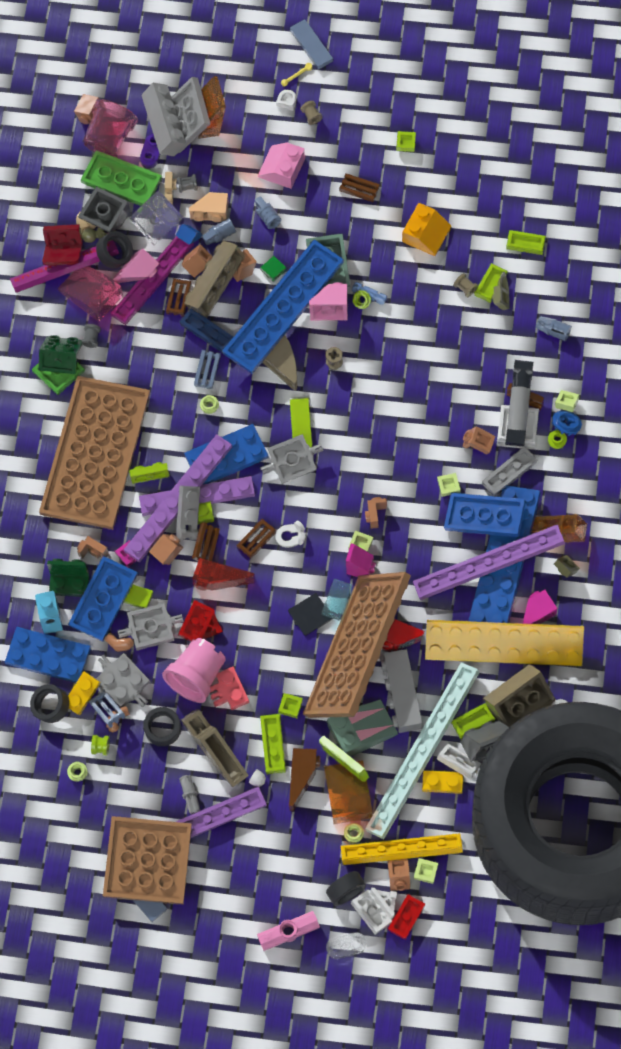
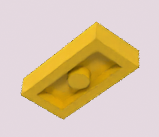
M83 671L68 695L69 709L81 715L101 682Z
M423 770L422 792L462 794L463 775L459 772Z

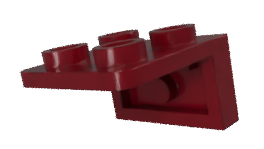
M80 224L44 226L43 235L46 247L42 260L43 265L56 266L79 263L83 246Z

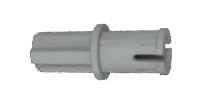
M185 775L180 777L179 780L183 789L182 797L186 800L189 813L191 815L200 811L197 800L198 792L194 788L192 776Z

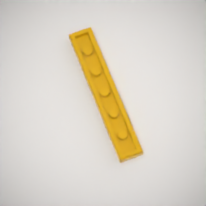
M460 833L341 846L343 865L463 853Z

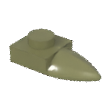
M502 272L497 286L494 287V294L492 296L494 304L502 310L509 309V286L505 272Z

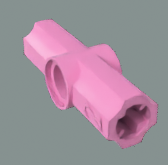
M311 911L292 920H284L280 925L258 933L257 937L263 951H266L285 942H292L297 937L316 930L320 926L314 912ZM286 927H291L294 929V932L291 935H285L283 930Z

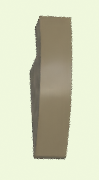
M284 335L262 363L295 391L298 384L296 362L286 335Z
M195 709L180 720L205 755L232 787L249 776L217 729L210 726L200 710Z

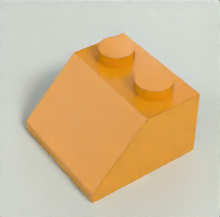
M418 203L402 232V242L436 256L452 225L435 209Z

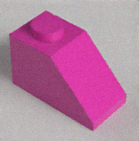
M351 543L346 558V573L356 577L374 574L376 569L374 555Z
M546 590L542 592L537 591L530 595L523 624H542L557 615L558 608Z

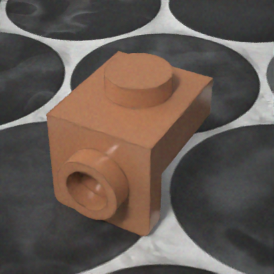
M375 497L367 501L368 511H365L366 523L370 522L371 529L378 528L377 510L387 509V499H382L381 497Z

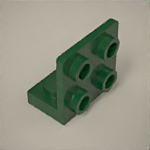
M57 335L46 337L39 349L38 370L76 374L77 354L82 347V340H78L75 337L60 338Z
M53 559L52 561H47L50 572L49 591H54L56 596L82 597L90 579L86 562L79 559L72 561Z

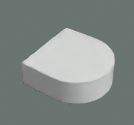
M291 90L282 91L278 96L276 106L293 111L296 104V94Z

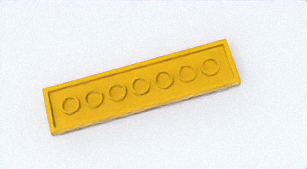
M427 620L425 660L582 666L584 626Z

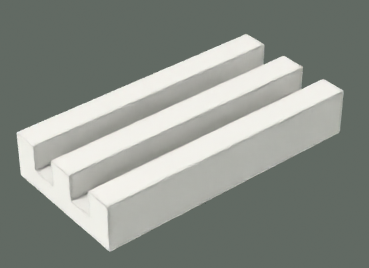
M448 743L437 757V760L470 780L481 766V763L478 761L470 762L467 754Z

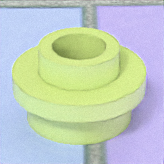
M207 395L202 398L200 408L204 413L212 414L218 410L219 402L216 397ZM209 403L213 404L212 407H207L206 405Z
M74 762L68 767L67 773L71 780L79 782L87 776V768L81 762ZM79 769L81 770V773L79 775H75V770Z
M350 823L344 829V837L348 842L357 843L364 836L362 826L357 823ZM355 830L358 834L351 836L350 832Z

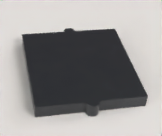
M317 593L288 610L295 621L294 625L299 627L304 636L333 620V616L326 608L327 604L322 602Z

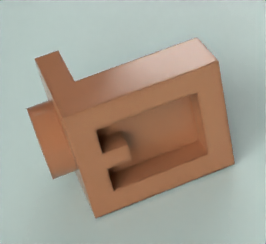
M476 426L465 432L463 447L468 448L471 446L488 454L491 451L495 436Z
M89 536L82 540L77 547V553L82 559L88 551L96 558L107 557L109 554L106 546Z
M408 858L388 860L390 890L401 891L410 889Z

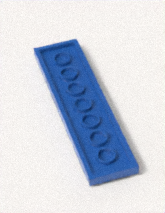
M313 240L223 349V354L253 374L309 306V301L323 289L341 267L344 259L316 240Z
M506 486L502 489L500 497L526 500L520 536L490 535L486 552L531 535L541 497L540 490ZM525 560L479 578L469 622L509 623Z

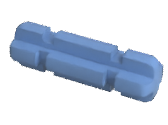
M359 282L354 283L352 292L367 291L372 301L376 300V303L380 305L385 304L387 295L379 294L378 291L370 287H363V284Z

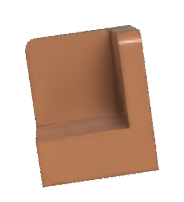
M198 245L184 257L182 266L193 277H196L205 270L206 263L213 256L201 245Z
M247 249L243 250L245 258L233 276L237 282L251 276L257 263Z

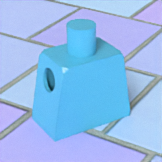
M49 591L36 594V604L44 634L62 631V621L55 592ZM47 620H55L54 622L47 623Z

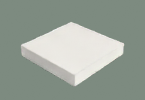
M501 405L497 442L506 443L509 405ZM537 408L528 409L525 445L535 446L539 413Z

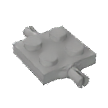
M302 434L267 448L271 456V464L261 467L263 475L275 471L279 476L281 484L316 471L313 455L324 451L323 448H320L322 447L321 443L310 448Z
M165 603L127 612L129 628L118 630L119 638L131 636L135 642L136 650H141L174 641L172 625L184 621L182 614L170 617Z
M124 653L112 663L105 655H102L103 660L99 658L98 661L105 669L96 678L101 682L100 686L121 708L133 700H136L141 707H144V703L147 704L148 701L141 693L150 683V680Z

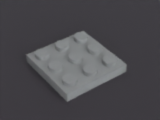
M191 77L171 97L186 142L178 153L182 152L210 125L199 80L196 77Z

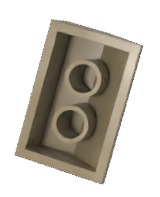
M530 664L483 698L496 720L508 727H511L519 719L536 710L551 706L556 700L541 671Z

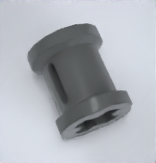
M195 174L192 177H177L180 193L186 190H198Z
M86 324L84 326L85 337L81 343L85 347L96 348L98 346L97 337L98 333L101 332V328L94 324Z

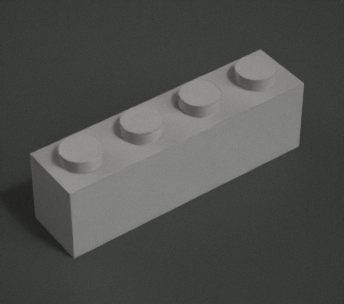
M153 82L142 94V99L159 153L175 156L186 142L168 85Z
M407 649L384 653V660H381L382 671L387 673V679H384L386 690L391 692V697H388L390 709L394 708L395 715L392 716L393 725L398 727L399 733L422 729V720Z

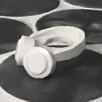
M300 521L284 525L277 530L275 539L280 546L285 548L294 547L298 544L302 545L306 538L305 528ZM285 531L298 533V536L292 537L289 541H284L281 538L282 533Z

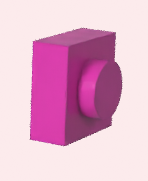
M130 540L115 551V554L126 567L136 562L135 559L124 552V548Z

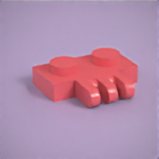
M234 667L217 674L216 678L219 683L210 687V693L217 691L210 695L211 699L220 698L213 702L215 707L228 702L231 710H234L249 703V699Z

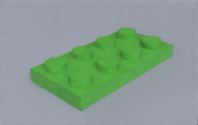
M96 150L80 180L82 184L93 188L98 187L119 198L147 208L162 180V175Z

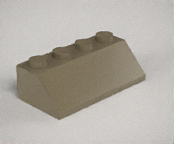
M223 241L221 245L219 244L216 247L213 258L205 265V271L196 279L193 290L186 295L184 304L189 309H193L203 317L208 318L245 258L244 253L237 245Z

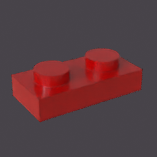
M408 894L388 927V931L406 940L422 913L425 903Z

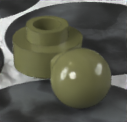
M87 228L83 231L82 238L85 242L92 243L96 238L100 239L108 233H104L103 231L105 230L98 228V231Z

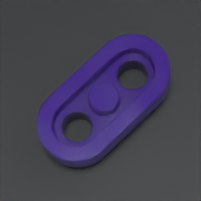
M154 134L146 137L140 154L141 165L147 169L154 168L158 164L161 155L157 144L151 143V141L155 140Z

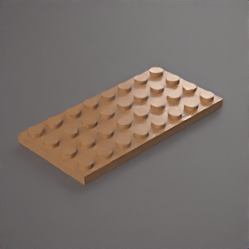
M77 376L40 506V515L114 530L149 401L150 390Z
M406 572L358 576L303 715L308 718L355 717L359 710L361 699L366 692L369 679L373 675L375 664L380 657L383 644L387 640V634L394 622L397 609L401 605V599L408 587L411 575Z

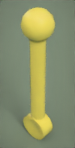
M307 63L305 65V68L301 69L288 79H283L281 81V85L287 86L288 82H290L306 70H312V64Z

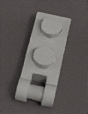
M179 487L176 537L179 540H185L186 538L197 540L200 487Z

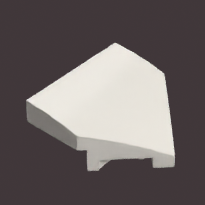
M372 887L371 890L365 891L351 901V905L375 935L391 924L394 917L397 892H385Z

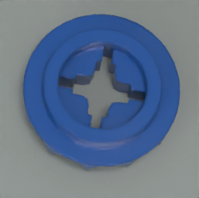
M561 410L557 411L552 417V425L555 426V430H560L561 434L566 433L568 436L571 434L576 435L582 427L580 418L573 412Z

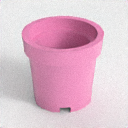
M201 638L193 639L174 663L169 664L163 671V679L175 692L184 698L196 703H204L211 691L210 686L226 661L225 656L221 651L217 653L214 650L215 646Z

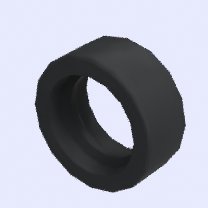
M114 231L99 239L96 252L101 263L113 269L119 268L130 261L133 256V246L125 234ZM109 240H113L120 245L123 253L120 260L114 259L107 250V242Z
M45 684L37 688L30 700V708L33 715L46 723L59 722L65 717L70 704L67 693L52 684ZM49 693H55L58 696L57 707L51 714L46 715L42 712V701Z
M157 707L146 715L143 729L147 739L152 744L168 746L179 738L181 722L178 715L172 709ZM167 716L173 721L174 729L169 736L157 737L152 733L151 724L155 718Z
M353 871L333 882L327 888L326 894L334 906H339L359 895L366 887V883L357 871Z

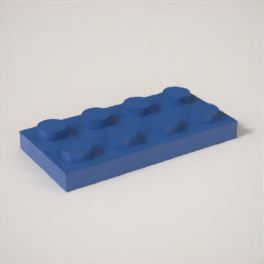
M254 424L222 437L232 444V448L202 485L219 480L269 458ZM209 443L184 453L189 467Z
M451 493L444 529L445 531L519 537L526 500Z
M103 556L68 625L104 642V638L107 636L138 572Z
M16 627L5 659V665L76 683L84 671L91 647Z

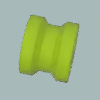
M93 735L91 754L102 753L107 756L109 753L110 737Z

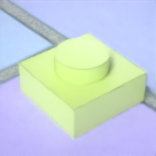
M561 390L555 402V408L573 412L579 401V394Z
M456 473L437 477L442 497L451 495V493H460Z
M355 531L350 544H355L368 552L373 542V537Z
M419 858L414 879L433 884L438 863Z

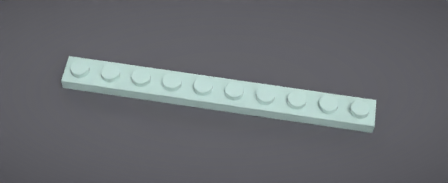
M462 662L460 663L366 826L367 832L382 839L386 837L479 674L478 669Z

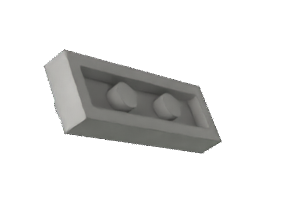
M523 447L482 481V485L493 496H497L502 492V489L509 486L537 463V459L526 447Z

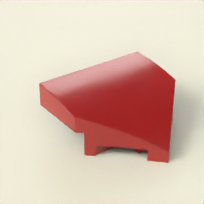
M194 600L178 636L189 641L196 640L197 638L205 640L223 631L217 621L215 610Z

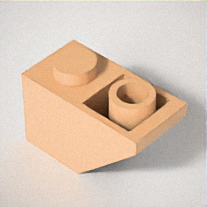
M209 192L189 207L190 219L195 221L211 220L217 223L225 221L229 205L228 193Z

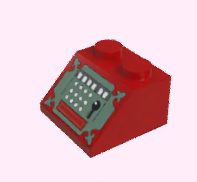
M394 619L382 650L386 652H391V650L398 651L421 641L425 631Z

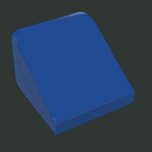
M182 224L176 236L187 244H192L202 237V233L190 225Z

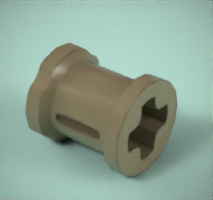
M308 101L300 108L302 113H305L308 118L307 122L309 125H314L322 119V114L317 111L314 101Z
M463 273L455 280L453 286L462 290L468 298L476 291L478 284L472 283L466 278L467 275Z
M331 347L326 351V365L329 369L337 370L343 364L342 351L337 347Z

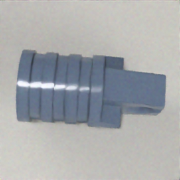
M261 196L256 198L255 205L258 208L256 212L259 217H261L268 229L277 227L281 222V218L270 203H266Z
M227 218L225 221L208 229L209 231L202 235V238L206 245L213 242L218 243L236 233V230L231 220Z
M542 316L539 317L536 324L537 329L563 341L568 339L572 328L571 325Z

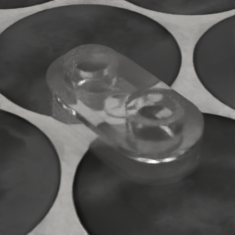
M360 933L334 937L326 945L327 954L333 959L361 954L366 949V939ZM355 941L360 943V946L357 948L352 945ZM339 946L340 951L334 952L333 948Z

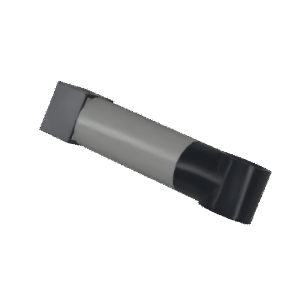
M514 361L505 445L524 447L534 363L532 361Z

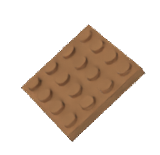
M112 816L103 897L184 905L192 823Z

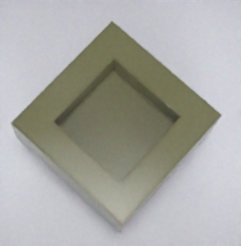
M567 555L558 558L554 563L559 573L566 578L576 574L580 569Z

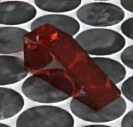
M201 558L198 560L192 578L193 585L202 591L253 584L256 580L255 573Z

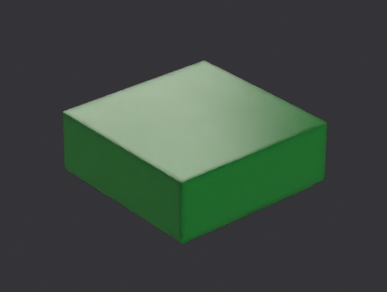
M273 256L260 267V270L274 282L286 271V267Z

